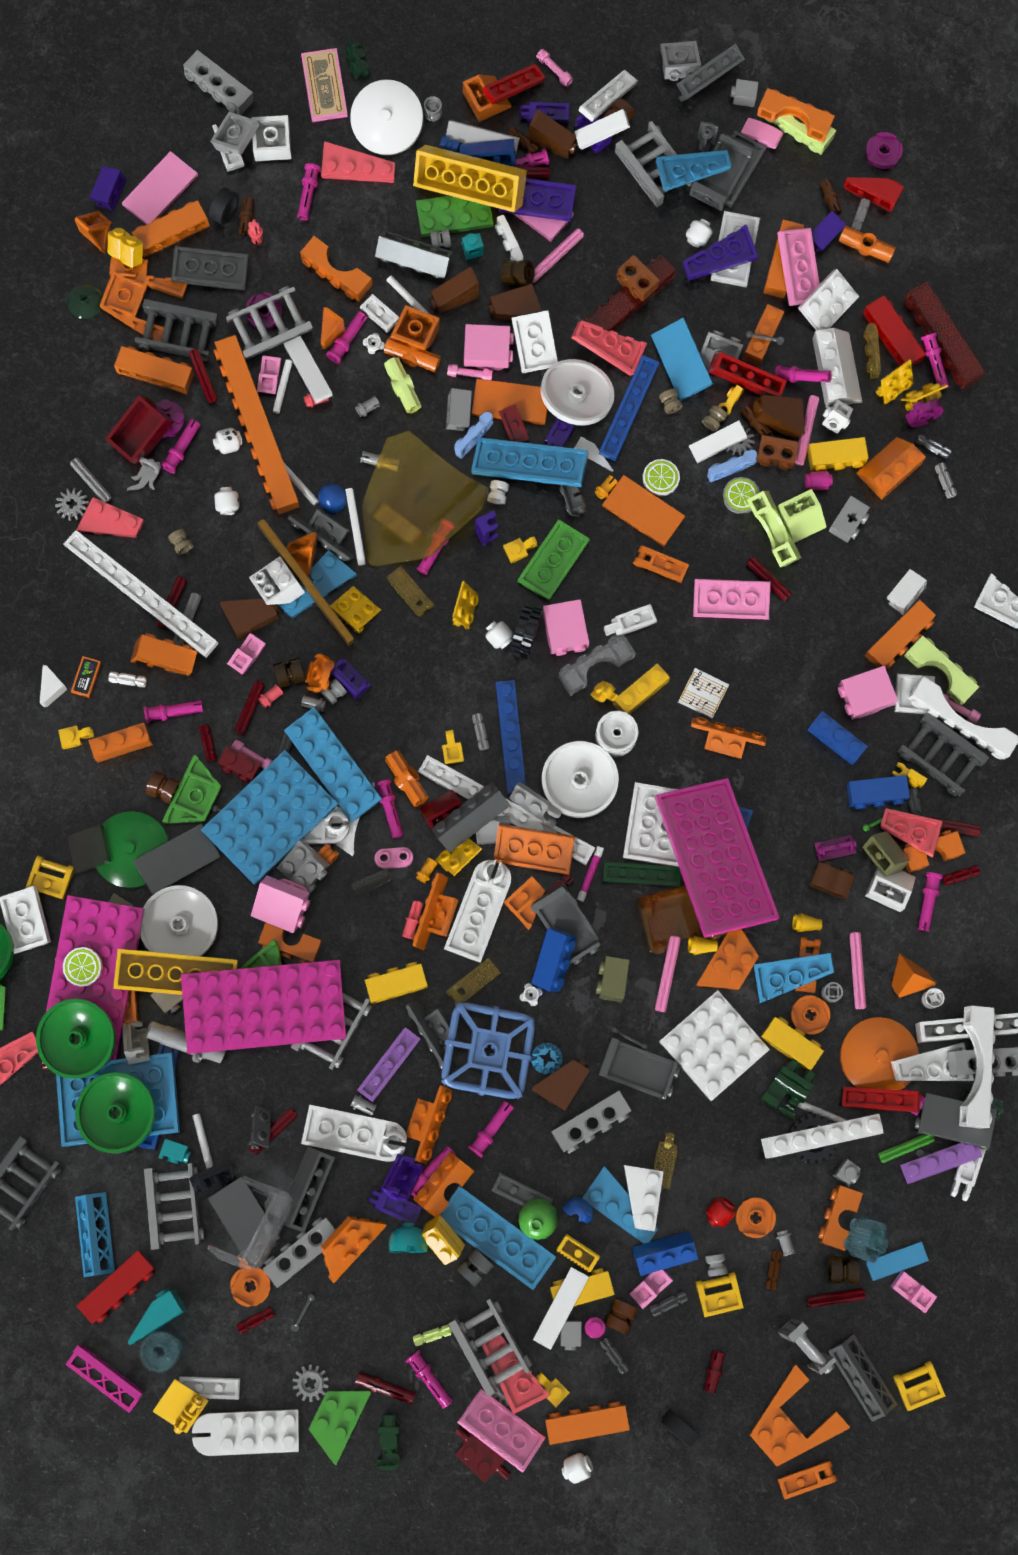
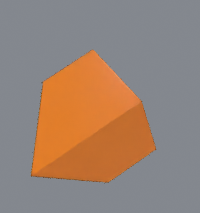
M100 211L77 216L75 222L78 230L105 254L108 232L112 222Z
M324 307L321 347L322 349H327L336 339L343 335L345 327L343 318L329 308Z
M315 532L288 543L286 548L308 578L317 551V534Z
M899 953L892 981V988L899 998L936 985L926 970Z

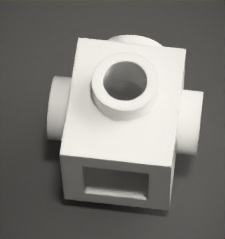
M837 399L832 407L828 406L823 413L825 418L822 425L838 434L842 428L846 429L850 423L849 417L853 408Z

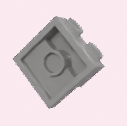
M696 41L661 44L662 68L665 79L676 81L679 78L687 77L701 67Z
M228 112L210 142L218 151L230 155L232 152L242 155L260 124L257 120Z
M715 330L713 333L708 332L700 353L707 370L713 355L719 352L739 359L744 346L740 344L741 340L731 337L730 340L723 338L724 334Z
M300 839L277 869L290 881L304 886L311 893L316 888V881L322 880L328 873L326 869L330 864L303 839Z

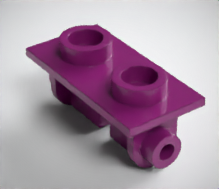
M852 835L814 843L819 862L856 854V841L852 838Z

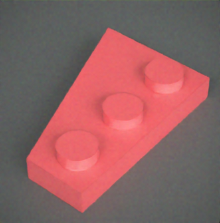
M93 497L76 530L80 533L91 532L94 534H112L114 536L137 538L145 521Z
M885 808L881 829L933 858L943 821Z

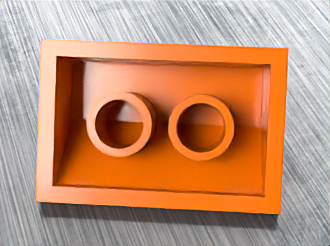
M896 437L856 474L883 500L921 466L926 457L914 444Z

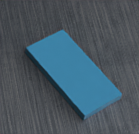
M684 318L651 335L680 401L714 384Z

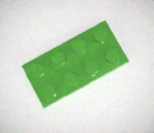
M453 196L416 201L421 238L430 236L431 231L442 232V230L449 229V233L493 227L491 207L488 205Z
M558 519L517 582L549 602L590 542V539Z

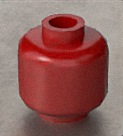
M725 1197L714 1199L706 1209L707 1221L714 1227H717V1225L720 1227L727 1226L735 1216L734 1204Z

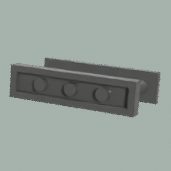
M144 299L143 309L148 317L143 338L135 337L136 347L143 351L154 350L190 358L189 351L194 348L187 347L191 325L197 323L202 325L198 344L199 353L203 362L210 361L209 351H205L209 329L218 325L217 313ZM157 316L166 318L161 342L150 340L154 320ZM176 319L184 322L179 345L168 343L172 324Z
M926 712L919 721L922 724V729L908 747L902 745L897 752L900 753L902 759L908 762L911 761L947 787L946 790L950 794L961 796L965 792V789L960 787L973 768L978 765L982 767L989 759V756ZM932 731L938 735V739L922 759L914 751L927 733ZM949 743L953 746V751L941 768L937 770L929 763L942 745ZM964 754L969 758V762L957 779L952 781L945 774L958 756Z
M23 1136L18 1138L0 1164V1189L24 1205L19 1214L16 1215L0 1204V1214L12 1222L8 1228L11 1231L20 1229L26 1222L25 1216L51 1179H55L62 1170L60 1168L61 1162L55 1161L52 1165L30 1150L28 1146L30 1141ZM20 1155L26 1156L47 1171L41 1182L17 1166L18 1163L16 1161ZM8 1172H13L36 1188L30 1198H27L5 1182L4 1178Z

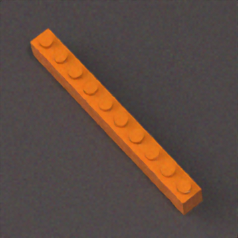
M236 335L214 342L216 349L213 351L216 359L221 360L222 365L219 367L222 376H227L229 381L226 382L228 392H233L235 397L232 399L235 410L239 409L241 413L238 416L240 424L247 429V432H244L246 440L253 445V448L250 449L254 460L258 459L260 465L257 466L260 477L263 475L266 482H263L266 493H271L272 499H269L272 509H277L278 515L299 508V502Z

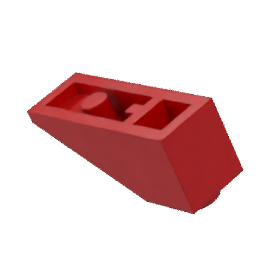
M847 177L843 189L861 198L868 199L871 203L892 212L904 186L898 181L888 178Z

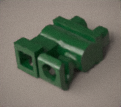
M793 1059L786 1066L782 1067L761 1098L762 1101L777 1109L785 1094H789L790 1100L787 1104L780 1106L778 1111L792 1120L796 1116V1107L799 1103H804L814 1086L813 1082L816 1074L808 1069L803 1077L797 1075L796 1072L800 1064Z
M383 1414L382 1425L378 1427V1434H381L379 1442L381 1447H383V1458L377 1459V1468L379 1470H395L401 1463V1458L398 1454L400 1425H396V1414Z

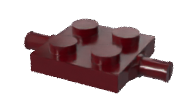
M461 1425L458 1427L460 1431L456 1430L455 1433L463 1439V1442L454 1455L484 1483L496 1472L506 1480L508 1477L503 1471L508 1476L511 1473L502 1466L505 1459L473 1434L467 1433Z

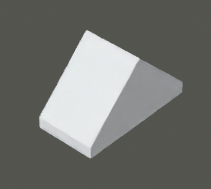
M43 665L40 704L43 707H48L68 689L47 666Z

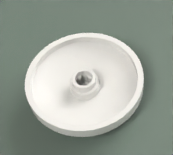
M395 80L375 81L363 88L353 102L351 108L352 130L358 141L373 153L386 156L402 153L416 142L422 131L423 109L415 93L401 82Z
M568 359L553 364L545 372L541 382L540 393L547 409L560 420L570 424L590 425L599 422L609 413L613 405L614 388L610 379L600 368L583 360Z
M585 741L566 743L553 751L543 767L542 789L544 795L553 806L566 816L574 818L594 816L610 805L617 792L619 775L616 764L612 757L596 744Z
M182 885L166 887L151 896L143 907L145 911L140 935L144 945L150 952L203 956L215 941L218 932L216 910L211 901L195 888Z

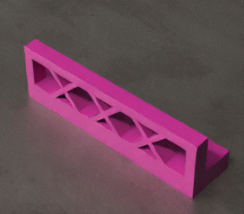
M82 1344L77 1345L73 1355L65 1365L130 1413L145 1392ZM79 1356L86 1362V1367L78 1368L72 1362ZM95 1368L102 1374V1379H92L90 1369ZM110 1380L116 1384L118 1391L109 1392L106 1388V1381ZM122 1393H127L134 1398L130 1406L123 1402Z

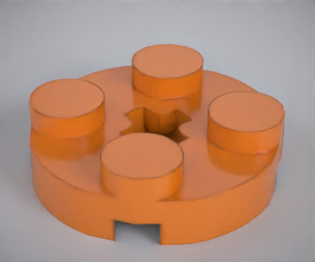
M317 654L315 662H310L305 676V682L309 683L307 689L316 693L328 688L330 672L334 668V661L323 654Z
M813 995L804 996L798 999L792 1006L790 1013L791 1022L795 1028L803 1033L815 1035L822 1032L828 1025L830 1009L826 1002ZM807 1010L815 1012L816 1016L813 1017V1021L805 1017Z
M749 1198L743 1201L737 1208L735 1220L738 1229L743 1234L751 1238H761L774 1228L776 1214L766 1200ZM754 1212H758V1216L761 1217V1220H758L756 1224L750 1219Z
M245 1266L233 1275L230 1283L231 1293L235 1301L240 1305L246 1307L257 1306L269 1296L271 1280L262 1268ZM254 1281L256 1289L248 1292V1287L245 1285L246 1282Z

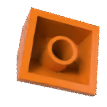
M405 305L391 337L426 350L433 344L440 329V318Z

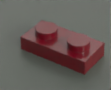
M516 404L498 411L510 441L524 442L530 439Z

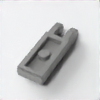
M521 782L516 784L509 797L511 801L542 820L549 827H555L557 822L554 818H560L562 814L550 801Z

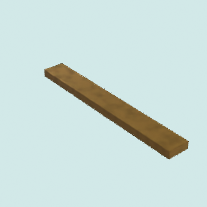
M262 519L258 522L259 529L348 647L352 645L354 637L267 522Z

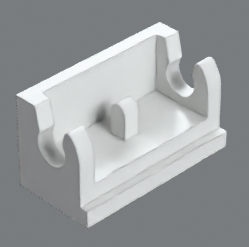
M909 569L887 596V599L890 601L888 604L904 616L926 589L927 580Z

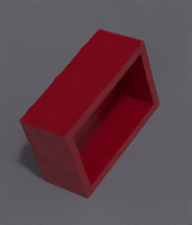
M139 395L105 440L131 463L141 465L139 459L141 457L146 458L174 421L149 398Z

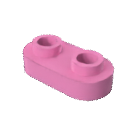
M405 847L387 848L377 851L374 859L376 865L382 869L405 868L412 864L413 854L410 849ZM406 854L407 858L405 860H401L400 855ZM386 855L388 857L387 861H381V856Z

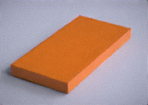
M476 379L472 416L480 417L483 413L490 412L493 419L502 420L498 411L516 404L523 423L545 425L547 407L542 400L540 387Z
M625 475L622 476L602 504L604 508L663 547H665L685 518V515Z
M499 824L493 860H496V863L501 861L503 864L569 875L575 836Z

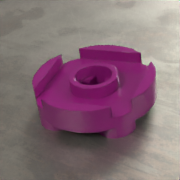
M877 133L876 136L869 139L866 146L868 163L880 169L894 168L903 153L901 142L899 143L896 139L897 137L892 133ZM885 147L889 153L883 154L880 150Z
M267 292L257 296L255 294L247 301L245 308L274 295ZM277 300L274 304L282 319V306L280 301ZM269 308L267 309L268 313L264 315L261 314L260 309H257L266 330H272L276 323ZM251 313L246 314L249 323L257 328Z
M935 398L926 403L923 401L917 402L913 405L914 409L907 413L905 417L911 427H920L928 424L927 420L932 417L934 420L937 419L944 410L939 399Z
M164 399L155 405L174 421L163 435V437L172 438L183 430L185 416L178 404Z

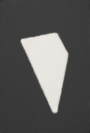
M580 437L574 449L588 450V459L613 472L606 459L599 455L596 445Z

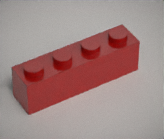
M882 296L865 307L863 315L899 366L909 359L911 360L912 367L923 361L926 355L924 347L917 343L914 333L905 326L904 319L900 314L896 313L893 303L889 299L887 300L885 296Z
M722 352L713 355L707 371L759 395L781 397L787 380Z
M137 1250L77 1305L78 1309L91 1324L96 1322L102 1323L109 1316L107 1314L108 1311L112 1308L116 1310L124 1303L122 1299L127 1294L131 1296L139 1289L137 1285L141 1281L147 1282L154 1275L152 1271L156 1267L141 1250Z

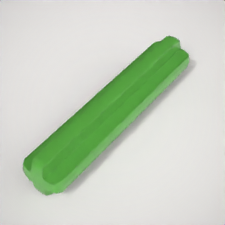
M923 1134L880 1152L878 1154L879 1159L882 1163L890 1161L934 1142V1136Z

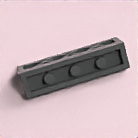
M736 44L732 45L678 82L676 85L682 93L678 97L680 102L690 98L745 60Z
M854 1334L841 1344L828 1350L829 1354L837 1360L835 1362L871 1421L886 1416L898 1405ZM850 1342L855 1348V1353L848 1346ZM861 1361L866 1366V1371L861 1367ZM872 1379L876 1382L877 1388H874L872 1385ZM883 1397L888 1401V1407L884 1404Z

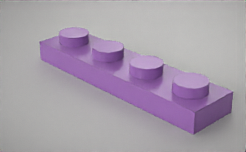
M405 1027L357 1091L374 1102L421 1039Z
M959 1143L900 1166L907 1184H911L982 1158V1154L978 1146Z

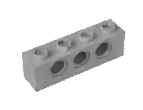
M197 50L183 64L185 77L191 82H196L202 91L209 92L218 103L222 102L226 105V108L231 113L242 115L253 103L254 97L251 90Z
M1018 1047L993 1049L995 1058L992 1064V1073H994V1077L1006 1076V1072H1012V1076H1018ZM975 1050L947 1052L950 1076L957 1075V1079H968L969 1075L972 1074L976 1076ZM1006 1058L1010 1061L1009 1067L1006 1065ZM969 1060L973 1062L972 1069L969 1067Z
M620 1091L551 1133L562 1152L568 1151L570 1154L579 1148L578 1143L583 1140L585 1143H588L596 1138L594 1135L596 1132L601 1130L604 1133L611 1129V1123L618 1120L620 1123L629 1118L628 1113L631 1112V1109ZM609 1107L614 1110L613 1118L608 1119L604 1116L605 1108ZM589 1118L597 1120L598 1125L595 1129H590L587 1126ZM572 1128L580 1130L581 1136L579 1139L571 1138L570 1130Z
M320 1217L312 1224L314 1228L309 1232L306 1230L304 1233L301 1232L296 1236L297 1241L293 1245L289 1242L280 1249L282 1253L275 1258L273 1255L264 1262L266 1266L263 1270L277 1288L322 1253L321 1245L336 1230L328 1218L323 1220ZM315 1232L322 1235V1241L319 1244H315L312 1241V1235ZM299 1245H303L306 1248V1254L303 1257L296 1254V1248ZM283 1258L290 1260L291 1265L287 1270L282 1269L280 1266V1261Z

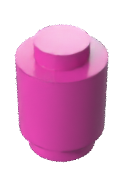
M816 471L805 474V489L829 490V486L833 484L832 474L829 475L828 471Z
M590 1317L584 1324V1330L591 1338H599L605 1332V1324L598 1317Z

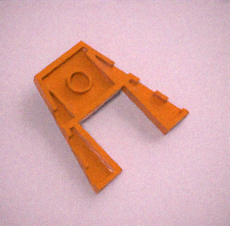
M112 272L101 300L100 308L143 335L146 321L136 317L147 288L149 287L183 299L188 284L173 283L171 278L167 277L164 279L148 275L144 277L137 276L136 274ZM153 324L150 340L161 342L164 327Z
M796 1364L793 1365L790 1373L771 1399L770 1404L749 1433L777 1467L850 1428L835 1411L806 1438L781 1410L780 1407L809 1381Z

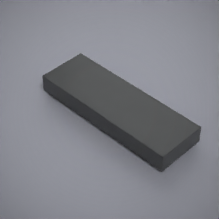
M499 1173L491 1190L521 1206H524L529 1200L536 1198L546 1199L550 1204L553 1201L552 1198L502 1173Z

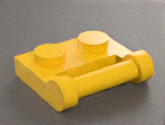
M37 856L26 888L37 886L39 893L64 900L75 867L71 865L67 867L45 860L42 856ZM44 867L64 873V878L39 872L40 868Z
M735 1272L728 1273V1276L703 1282L702 1280L695 1281L704 1317L744 1308ZM731 1284L732 1289L705 1295V1289Z
M931 1361L905 1374L893 1376L907 1411L945 1397ZM924 1374H929L930 1379L905 1388V1382Z

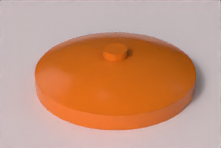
M875 1017L859 1022L848 1031L841 1044L840 1063L845 1077L856 1088L903 1090L911 1081H896L891 1061L917 1055L919 1051L912 1034L903 1025L892 1019Z

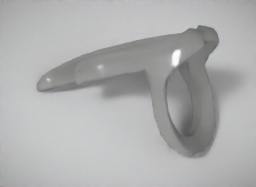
M141 457L139 462L142 467L138 475L131 477L135 481L140 480V482L127 488V491L142 489L148 482L150 488L155 489L153 483L161 470L160 462Z

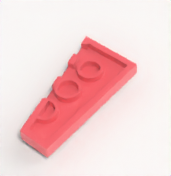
M324 141L321 177L326 179L394 183L395 163Z
M582 320L577 323L571 337L629 376L634 375L647 345L646 342H639L634 340V338L618 335L617 332L604 330L600 326Z
M33 1031L0 1048V1085L38 1054L36 1035Z
M499 1335L482 1345L486 1357L508 1345V1343ZM514 1351L490 1364L496 1376L518 1363L519 1360ZM524 1369L499 1383L513 1415L550 1397L532 1373L526 1374Z

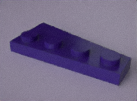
M747 224L738 231L730 233L721 241L713 243L709 248L701 250L684 260L682 265L688 281L758 260V254Z

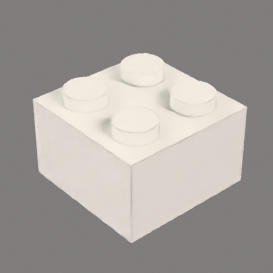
M288 115L251 117V119L257 120L260 124L252 137L255 161L292 159Z

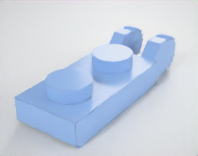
M490 412L483 413L479 417V422L476 425H472L465 437L460 438L455 443L454 449L457 457L462 459L477 444L478 437L482 438L491 428L494 421Z
M754 450L745 451L743 456L738 458L736 456L732 457L722 464L716 463L708 469L707 477L710 482L749 468L751 465H755L758 454Z

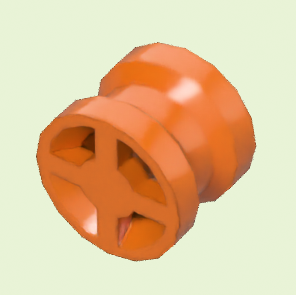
M328 843L318 852L330 865L339 856V853L333 851Z

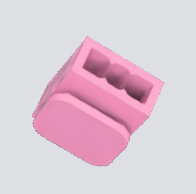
M466 324L464 366L477 367L480 370L484 368L489 370L508 368L509 362H512L513 351L509 350V344H513L514 333H510V326Z
M581 599L543 606V616L551 654L561 656L567 654V651L582 652L589 647Z
M885 666L844 679L839 683V695L841 698L844 697L846 713L848 716L851 715L852 720L874 714L898 702Z
M266 876L260 882L251 916L294 933L298 927H302L305 921L303 913L309 907L310 900H308L310 892L304 886L290 880H277Z

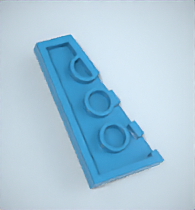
M727 150L661 156L656 159L664 191L730 170L731 161Z
M328 550L311 568L309 579L323 598H325L330 592L340 588L350 579L355 578L357 574ZM300 582L298 583L305 593L291 603L278 604L292 619L315 603Z
M832 953L755 964L754 970L760 1003L834 973Z
M604 1166L582 1198L643 1244L650 1242L658 1228L656 1227L655 1231H648L634 1227L629 1194Z

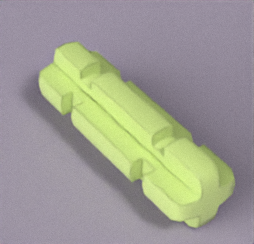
M449 1324L441 1326L440 1329L438 1327L423 1332L422 1335H414L413 1341L415 1346H420L424 1342L429 1343L441 1339L442 1336H450L452 1330Z

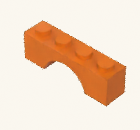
M769 88L765 92L757 116L772 122L782 116H795L805 124L808 137L823 143L835 117L829 111L817 109L812 104H805L798 101L795 97H788L781 94L778 90H771Z
M315 236L312 237L300 252L301 261L305 266L314 268L320 277H326L335 288H341L345 291L346 296L352 300L355 299L359 302L373 286L372 278L358 268L345 272L333 268L328 262L329 247Z

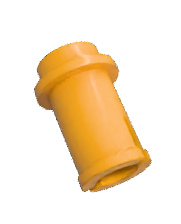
M608 475L606 480L596 487L595 494L600 499L607 498L608 493L617 485L616 479L609 484L613 476Z
M427 857L421 870L417 871L416 878L423 883L430 881L429 877L438 863Z

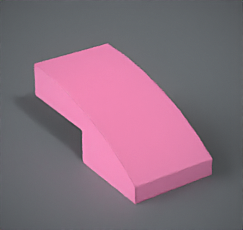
M749 117L741 131V134L773 149H776L783 136V132L777 128Z
M262 356L257 392L276 394L281 358Z
M250 633L241 647L237 648L227 664L243 675L267 644Z
M665 1269L650 1273L630 1292V1295L644 1309L673 1281V1278Z
M904 1271L899 1273L890 1286L924 1313L928 1311L937 1296Z

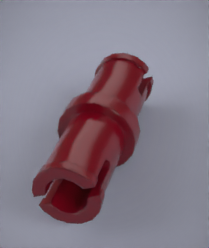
M713 1350L710 1366L706 1370L708 1375L704 1391L716 1394L719 1377L723 1373L721 1369L726 1353Z

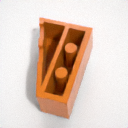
M145 633V635H141L136 640L130 662L136 664L138 660L148 663V667H154L155 665L165 668L164 670L188 676L192 673L197 651L193 650V647L189 645H175V642L172 640L164 639L162 641L156 639L155 635Z

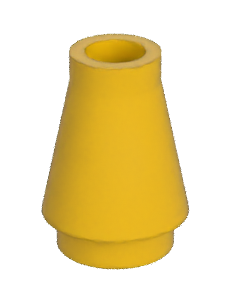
M802 913L795 914L792 920V928L797 930V932L820 931L822 929V919Z
M698 936L688 939V952L693 953V955L717 951V940Z

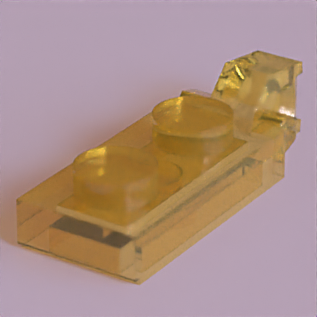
M666 1132L664 1142H659L653 1170L663 1171L661 1188L670 1189L678 1151L677 1145L673 1144L675 1134Z

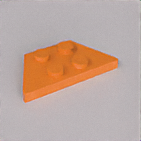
M742 929L726 934L696 984L698 987L740 989L759 957Z
M348 1216L321 1245L322 1254L325 1256V1265L329 1270L328 1277L333 1283L339 1279L387 1226L382 1220L374 1222L367 1218L357 1219V1217Z

